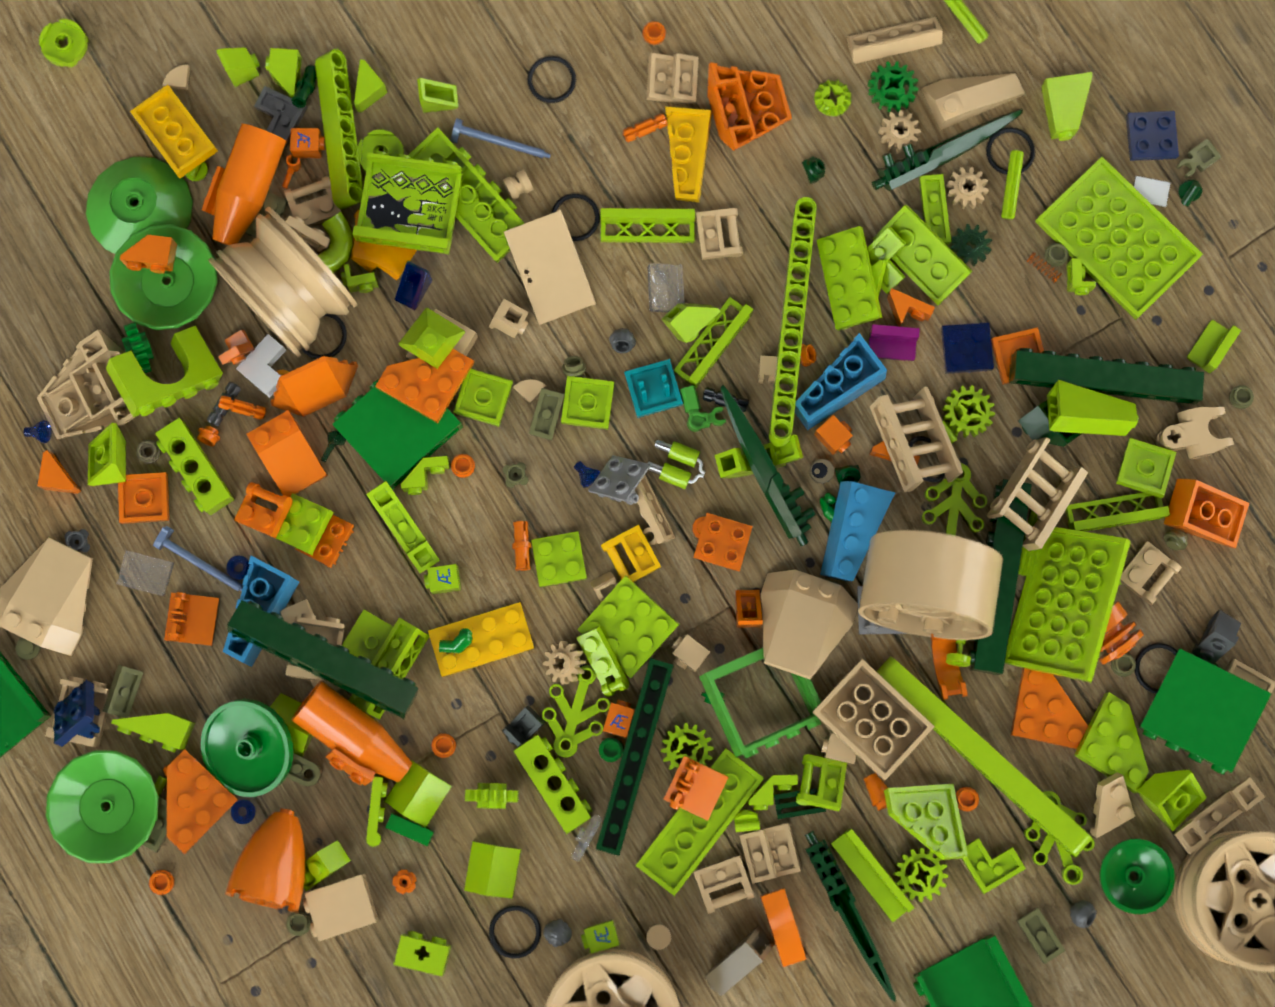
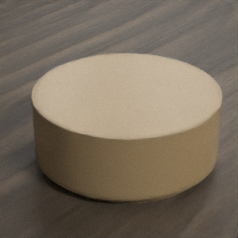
M662 924L653 925L647 932V942L653 949L662 950L670 944L671 933Z

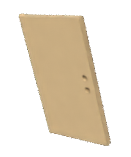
M561 209L504 231L539 325L588 306L596 305Z

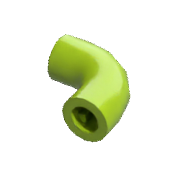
M342 212L322 223L330 237V245L325 251L317 255L333 274L349 260L353 248V233Z

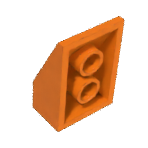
M289 410L246 434L283 495L291 497L292 493L297 494L328 476Z
M1177 479L1169 504L1170 516L1165 517L1164 524L1185 533L1236 548L1250 503L1198 480Z

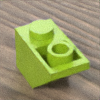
M678 303L662 318V321L678 340L687 344L698 337L700 330L712 324L721 311L714 306L706 304Z
M338 840L306 860L305 891L310 890L351 861Z

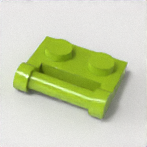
M810 754L803 755L802 764L804 769L800 793L797 794L796 803L839 812L842 804L847 763ZM813 767H820L817 794L812 795L810 794Z

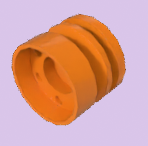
M1119 601L1113 604L1100 652L1106 651L1099 658L1102 665L1126 654L1144 636L1141 629L1132 634L1129 633L1136 626L1135 622L1123 626L1121 622L1128 613Z

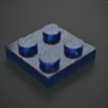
M990 323L946 325L941 327L945 374L992 371L994 369Z

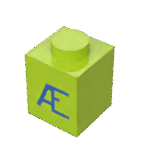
M456 564L427 568L428 574L424 575L426 589H430L432 594L461 591L459 569Z
M613 919L584 928L585 934L581 935L584 949H590L591 954L620 945Z

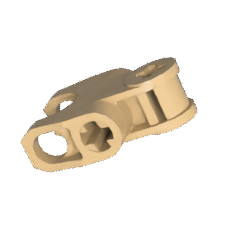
M1198 407L1177 413L1179 424L1170 425L1160 431L1156 436V445L1172 451L1186 449L1189 460L1207 457L1217 451L1234 445L1233 438L1218 439L1213 437L1208 430L1209 421L1226 414L1225 408ZM1167 436H1169V438H1174V442L1172 440H1168Z

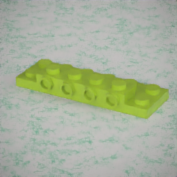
M437 127L408 156L416 160L430 158L438 163L452 161L461 166L463 175L456 218L498 263L511 251L504 231L525 223L515 212L517 206L509 198L504 200L499 193L502 190L493 180L489 183L484 178L487 173L477 163L475 166L469 161L471 158L470 154L463 147L458 149Z

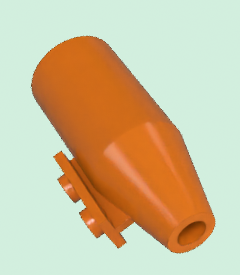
M241 123L226 167L224 169L217 166L202 207V211L214 216L213 240L225 245L238 244L263 207L287 142L285 139L258 127Z
M322 680L307 695L291 719L329 747L331 751L326 755V758L330 760V764L337 770H343L348 773L350 779L356 784L367 785L373 781L375 774L399 782L412 765V761L378 721Z

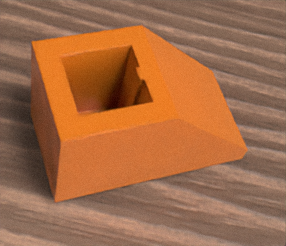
M147 235L122 253L120 260L130 270L141 271V268H147L151 272L164 274L165 271H173L177 243L172 237Z

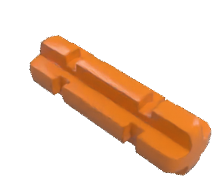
M664 114L654 116V119L649 118L635 124L634 128L628 127L623 130V136L627 142L636 140L637 136L640 138L656 131V128H664L667 126L666 117Z
M221 396L218 403L219 408L231 409L232 412L246 416L253 415V418L260 420L264 418L266 413L265 407L253 406L254 404L238 399L231 400V397Z

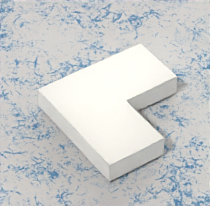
M268 334L236 369L270 398L277 390L276 385L280 377L271 366L283 355L286 349Z

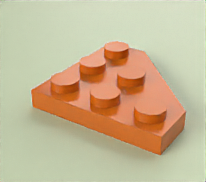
M452 349L438 369L420 358L389 365L375 387L438 423L475 362L464 354Z
M1023 668L1011 736L1077 749L1088 728L1087 723L1053 674Z
M185 749L167 766V839L184 855L238 801L231 792Z

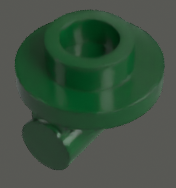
M810 157L802 161L810 184L818 182L819 179L825 176V165L822 160Z
M1189 179L1180 184L1178 194L1182 199L1181 203L1188 207L1192 201L1197 200L1202 195L1200 182Z
M859 465L835 468V476L839 484L843 481L858 482L861 477Z

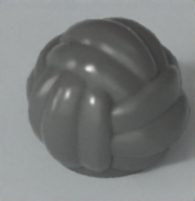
M627 328L615 330L609 337L612 348L618 353H627L636 345L633 333Z
M1081 900L1070 908L1072 922L1079 928L1091 926L1096 918L1097 911L1089 901Z
M562 919L551 921L543 930L545 939L553 947L563 946L572 937L570 927Z

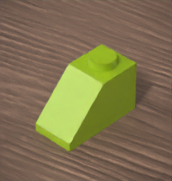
M246 47L220 48L216 50L234 87L260 76L257 70L260 64L255 54L250 55Z
M270 48V56H266L265 61L266 70L269 71L272 79L288 97L292 98L297 89V81L301 76L302 57L300 52L296 49Z

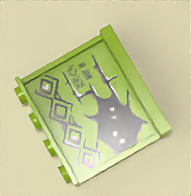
M382 151L367 153L368 165L357 226H354L352 234L355 240L358 242L449 254L463 175L461 166L452 161L438 163L430 158L411 159L410 156L398 154L395 157L388 156L387 153Z

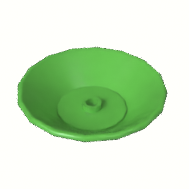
M134 156L115 162L97 177L88 193L86 217L92 235L104 249L116 254L117 250L131 235L149 226L172 224L187 229L191 222L193 200L187 182L183 177L179 178L169 164L156 158ZM134 200H139V203L136 206H132V202Z
M172 224L149 226L131 235L117 250L109 271L110 291L119 310L135 322V324L154 330L179 328L197 319L211 303L218 284L217 271L208 260L211 257L214 260L215 258L208 244L191 230ZM147 235L172 237L177 243L173 271H165L164 274L151 272L147 268H141V271L127 269V266L121 262L120 255ZM171 278V282L165 285L164 280Z
M94 750L73 758L57 773L47 793L46 819L53 838L67 854L87 863H112L132 855L148 840L157 821L159 796L151 775L136 759L118 751ZM105 802L110 804L108 811H105L103 808Z

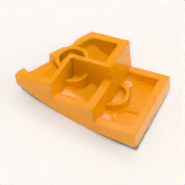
M357 210L354 214L355 226L358 223L360 210ZM353 237L354 245L351 259L370 273L376 267H379L397 280L417 250L358 242Z

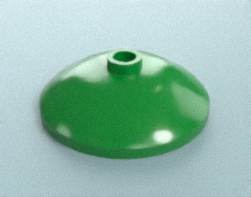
M1128 839L1114 845L1106 853L1100 867V884L1107 899L1118 909L1131 914H1147L1162 907L1170 898L1175 884V872L1170 858L1158 845L1143 839ZM1132 871L1137 875L1133 881L1129 878V874Z

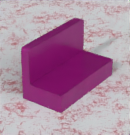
M872 324L869 331L868 345L878 358L914 361L920 328Z

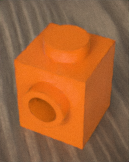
M834 415L815 431L814 435L832 455L838 451L842 454L852 445L849 442L853 437L851 427L845 421L840 422Z

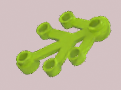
M961 463L963 478H956L953 482L949 483L947 479H944L936 486L929 487L924 494L928 501L934 502L939 498L940 493L952 486L950 497L932 510H926L921 516L924 524L931 525L938 516L949 509L946 534L952 536L956 535L959 512L968 522L969 529L972 532L977 533L984 528V521L976 517L961 498L962 488L972 499L974 508L982 509L988 502L987 497L979 494L969 481L971 471L963 463ZM929 490H934L936 492L935 498L929 497ZM980 497L983 499L984 503L982 506L976 504V498ZM927 513L933 516V520L930 522L925 519V514ZM973 521L980 523L979 529L973 527Z
M588 665L580 668L591 672L589 679H583L582 674H577L579 685L572 709L563 695L564 690L561 685L553 684L549 688L550 696L556 700L567 721L565 732L556 719L557 713L553 708H545L542 712V718L548 722L556 737L554 750L559 756L564 758L573 756L577 751L579 743L592 736H599L603 732V725L598 721L592 722L588 729L574 735L576 726L600 712H607L610 708L608 699L599 698L596 704L581 711L588 686L596 680L595 672ZM559 687L561 689L560 695L554 696L552 689ZM600 701L607 702L608 706L605 710L599 709L598 704ZM548 710L554 712V717L550 720L545 718V712ZM594 724L600 725L601 730L599 733L591 731V727ZM563 741L570 742V748L568 750H563L561 748V743Z
M1052 791L1043 792L1074 821L1075 817L1080 815L1083 821L1078 825L1080 827L1085 826L1087 823L1085 814L1074 812L1061 805L1060 798L1056 793ZM1033 821L1031 827L1026 828L1024 831L1025 838L1028 841H1037L1040 838L1041 827ZM1031 829L1036 831V837L1033 839L1028 835ZM1046 834L1039 850L1032 854V861L1037 865L1047 863L1048 854L1054 842H1056L1048 834ZM1093 838L1090 841V846L1084 848V851H1090L1094 848L1095 842ZM1056 842L1064 867L1061 873L1062 879L1067 884H1079L1083 879L1082 869L1074 865L1071 854ZM1042 853L1044 860L1039 863L1036 860V856ZM1069 870L1075 872L1073 879H1069L1067 876Z

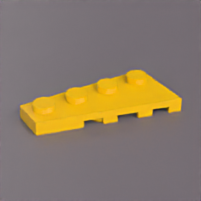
M665 107L675 198L677 201L699 202L712 112L711 110Z

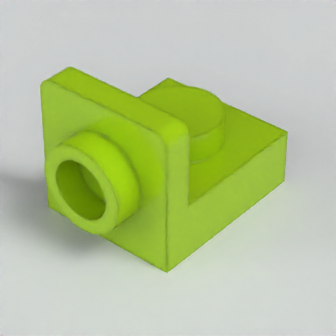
M1072 258L1067 263V292H1075V295H1087L1096 287V282L1082 281L1085 279V266H1082V259Z

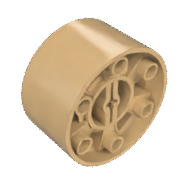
M913 530L878 533L870 539L859 614L864 619L879 626L912 635L932 637L931 634H933L934 637L951 640H973L988 637L993 632L1003 558L997 551L986 545L957 536Z

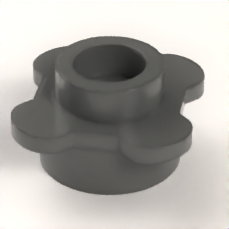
M81 529L79 532L68 531L64 536L66 546L78 552H88L90 550V545L87 541L88 531L85 529Z

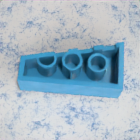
M860 333L839 354V357L824 370V373L817 381H814L796 401L794 413L807 431L886 379L887 369Z
M843 481L840 483L820 575L843 581L854 580L869 549L870 539L876 534L895 492L853 481Z
M251 555L248 563L250 564L242 584L244 585L235 608L237 609L241 600L247 603L253 601L262 607L261 610L269 614L275 612L281 615L280 611L285 609L299 581ZM228 632L223 652L252 667L262 649Z

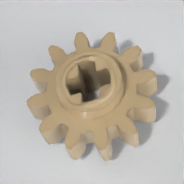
M900 110L898 116L895 117V114L890 112L889 120L882 119L881 124L883 127L879 128L878 133L884 135L881 138V143H889L888 151L894 146L896 147V152L899 153L903 145L907 143L917 144L918 139L916 137L920 135L921 130L915 129L919 123L918 120L910 121L911 113L907 117H903V111ZM897 129H900V130H901V133H903V134H902V135L898 134L899 132H898Z
M963 167L960 168L959 175L953 172L951 175L952 181H948L946 185L947 188L951 189L947 197L954 196L955 199L952 204L956 205L958 202H961L962 209L967 204H970V207L974 209L976 201L982 204L985 200L983 196L989 192L987 188H984L988 179L981 180L980 177L983 172L980 171L974 174L973 167L969 169L968 173L965 172ZM964 185H967V188L971 187V191L968 192V189L964 190Z
M560 641L559 644L551 645L553 652H545L546 657L549 658V661L543 662L544 666H549V670L545 674L554 675L552 682H561L562 685L569 684L570 681H578L576 674H584V670L580 668V665L585 664L586 661L580 660L579 657L583 654V651H575L576 643L568 644L567 641Z

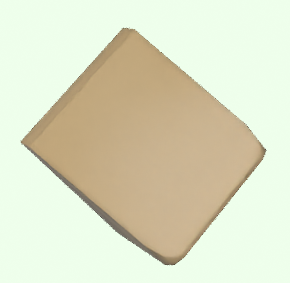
M607 572L590 582L600 603L618 584L612 572Z

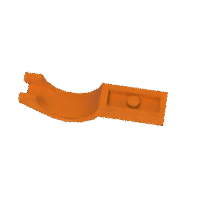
M931 634L935 674L943 700L948 699V696L961 694L962 697L968 696L966 683L962 678L959 666L946 663L947 654L957 653L956 640L937 638Z

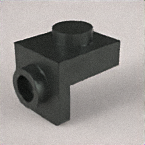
M528 705L502 731L506 734V738L510 743L520 747L532 738L545 724V721Z

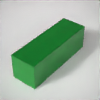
M393 813L385 827L425 846H429L435 833Z

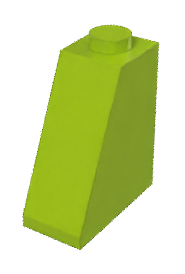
M1092 72L1045 79L1041 88L1051 139L1059 138V141H1066L1072 139L1078 131L1093 77Z

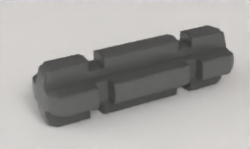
M229 382L224 389L226 392L222 393L221 396L231 397V400H234V396L237 397L241 388L235 383ZM220 398L213 408L214 412H211L207 418L210 424L217 427L223 420L222 416H225L228 410L218 407Z

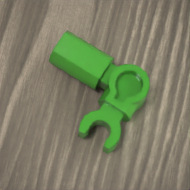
M694 385L680 389L685 413L689 414L687 427L690 431L699 432L704 428L710 427V424L722 426L726 423V419L717 420L715 417L716 413L723 411L722 407H716L708 414L707 412H699L701 407Z

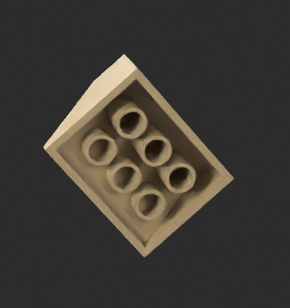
M863 659L857 662L812 712L884 781L935 727Z

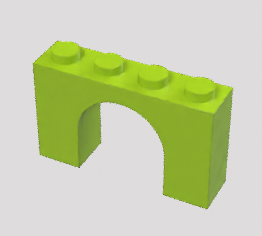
M196 325L175 333L170 345L184 369V377L176 383L161 384L151 380L143 372L132 351L109 359L106 370L133 418L139 415L147 416L158 407H169L178 399L183 397L189 399L200 390L206 389L208 391L218 386L223 373Z

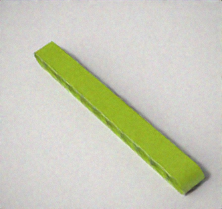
M802 197L796 202L792 219L768 434L769 441L777 447L786 445L793 431L817 209L815 201L809 197ZM801 209H806V210H808L810 213H809V214H804V213L800 212V210H801ZM803 230L808 235L802 236L797 231ZM802 252L805 257H798L795 253ZM798 273L803 278L796 279L792 276V274ZM796 295L801 300L793 301L790 296ZM794 317L798 320V323H790L787 318ZM791 339L796 343V345H787L785 343V340ZM788 361L791 362L794 367L786 368L783 366L782 363ZM787 384L791 387V390L784 391L779 385ZM783 406L786 407L789 412L786 414H782L777 410V408ZM782 429L785 431L786 436H777L774 431Z
M890 656L876 672L935 726L933 730L1069 854L1076 858L1092 840V837L897 660Z

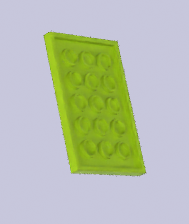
M1103 157L1093 164L1035 221L1056 243L1065 246L1071 258H1081L1085 271L1135 320L1203 255Z
M1055 527L1042 549L1034 551L1030 571L1025 579L1009 635L1005 664L1092 683L1131 541L1122 537Z

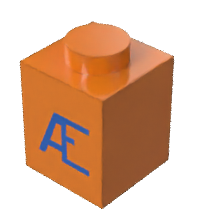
M291 128L290 151L294 158H322V150H326L325 137L322 136L319 128Z
M617 700L616 704L611 703L603 732L627 738L635 709L630 708L631 703Z

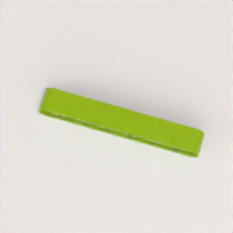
M333 49L318 57L315 61L332 199L335 206L342 210L361 202L363 184L347 62L344 54L339 49Z

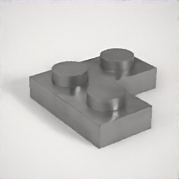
M264 86L254 107L273 117L266 131L285 139L287 142L284 148H287L291 139V128L298 127L307 107L297 108L292 104V98Z

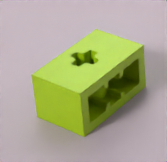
M408 931V934H402L394 965L442 977L445 974L451 945L446 944L447 940L432 936V940L422 938V933ZM423 946H425L426 951L430 953L429 955L425 956L424 959H422L421 954L417 952V950H420L421 948H423Z

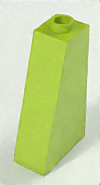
M1058 380L1047 394L1049 430L1053 432L1126 436L1138 423L1139 416L1137 415L1136 404L1061 380Z

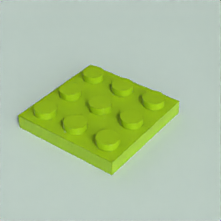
M624 576L577 630L583 634L600 626L623 672L631 679L680 624L628 576Z

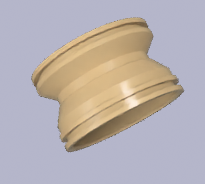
M267 207L264 210L267 214L265 217L261 214L256 217V238L252 242L228 245L223 251L219 250L216 253L219 256L216 260L211 257L208 261L281 342L299 358L302 356L299 351L302 348L307 351L310 348L309 345L316 340L320 319L325 314L346 316L349 313L347 308L349 306L355 308L357 303L338 278L304 240L274 210Z
M1226 831L1212 835L1208 838L1209 841L1192 854L1186 855L1177 872L1173 899L1180 926L1189 940L1199 950L1213 959L1253 971L1275 972V908L1273 906V899L1275 898V833ZM1249 852H1260L1268 855V857L1257 865ZM1225 863L1226 880L1212 882L1218 869ZM1239 870H1243L1245 873V879L1242 883H1239L1236 878ZM1210 908L1224 913L1221 931L1213 920ZM1237 914H1240L1243 918L1242 924L1237 927L1234 924V917ZM1254 935L1263 947L1247 948L1244 945Z
M611 948L592 954L588 953L569 965L556 981L545 1007H645L651 993L658 1007L680 1006L672 983L659 966L639 953ZM607 973L623 974L631 978L617 988ZM584 983L587 1001L569 1002L575 991ZM605 990L610 993L611 999L608 1003L603 1004L597 1000L596 995L599 991Z

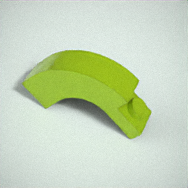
M791 435L789 442L782 447L774 446L772 443L763 445L776 468L804 458L797 435ZM733 448L714 455L720 478H737L753 475L742 448Z

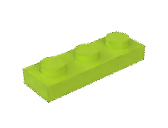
M943 174L920 176L919 187L924 222L946 245H949L951 243Z

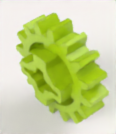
M971 385L966 391V388L961 386L959 392L953 390L950 393L951 397L948 396L945 399L948 405L942 408V411L947 412L943 420L950 421L948 424L949 428H956L954 431L955 435L962 431L963 438H966L970 432L973 437H976L978 431L983 434L987 430L985 426L989 427L993 423L989 418L995 416V412L990 411L994 403L987 402L990 397L989 394L986 396L981 395L983 389L980 388L975 392L974 386ZM963 397H970V400L966 401L963 399H959ZM966 408H969V409H970V414H971V415L966 414V413H967V409H966ZM967 423H978V425L975 426H966Z
M684 723V729H680L676 725V732L674 734L670 731L667 732L670 739L662 740V743L667 745V747L661 749V753H667V757L663 759V762H671L669 770L679 767L680 764L675 760L683 759L684 756L688 757L687 754L676 755L683 749L682 744L684 743L688 746L698 745L694 747L691 751L692 755L688 758L697 761L696 753L698 749L703 747V756L699 763L707 766L705 760H712L713 757L708 755V751L714 750V747L707 745L712 739L711 737H703L706 732L705 729L698 732L696 724L692 729H689L688 724ZM685 733L693 734L697 736L699 740H689L687 739ZM677 738L679 742L677 750L671 752V744Z
M477 783V789H465V801H477V808L506 809V802H518V790H507V784Z
M919 848L916 854L914 849H910L909 857L905 854L901 855L904 860L903 863L896 862L900 871L894 872V875L899 876L900 880H897L895 884L903 886L901 889L903 894L909 892L908 899L910 900L917 896L918 902H923L924 896H926L929 901H932V894L940 896L941 893L938 888H946L947 886L942 882L943 878H948L949 876L942 872L947 865L939 864L941 859L938 856L933 858L931 850L925 854L924 848ZM920 858L928 859L933 865H923ZM911 863V870L909 874L905 875L906 867ZM919 868L922 871H926V875L923 876V882L915 876L919 873ZM937 875L935 884L931 886L930 882L933 876ZM909 884H918L922 892L913 890Z

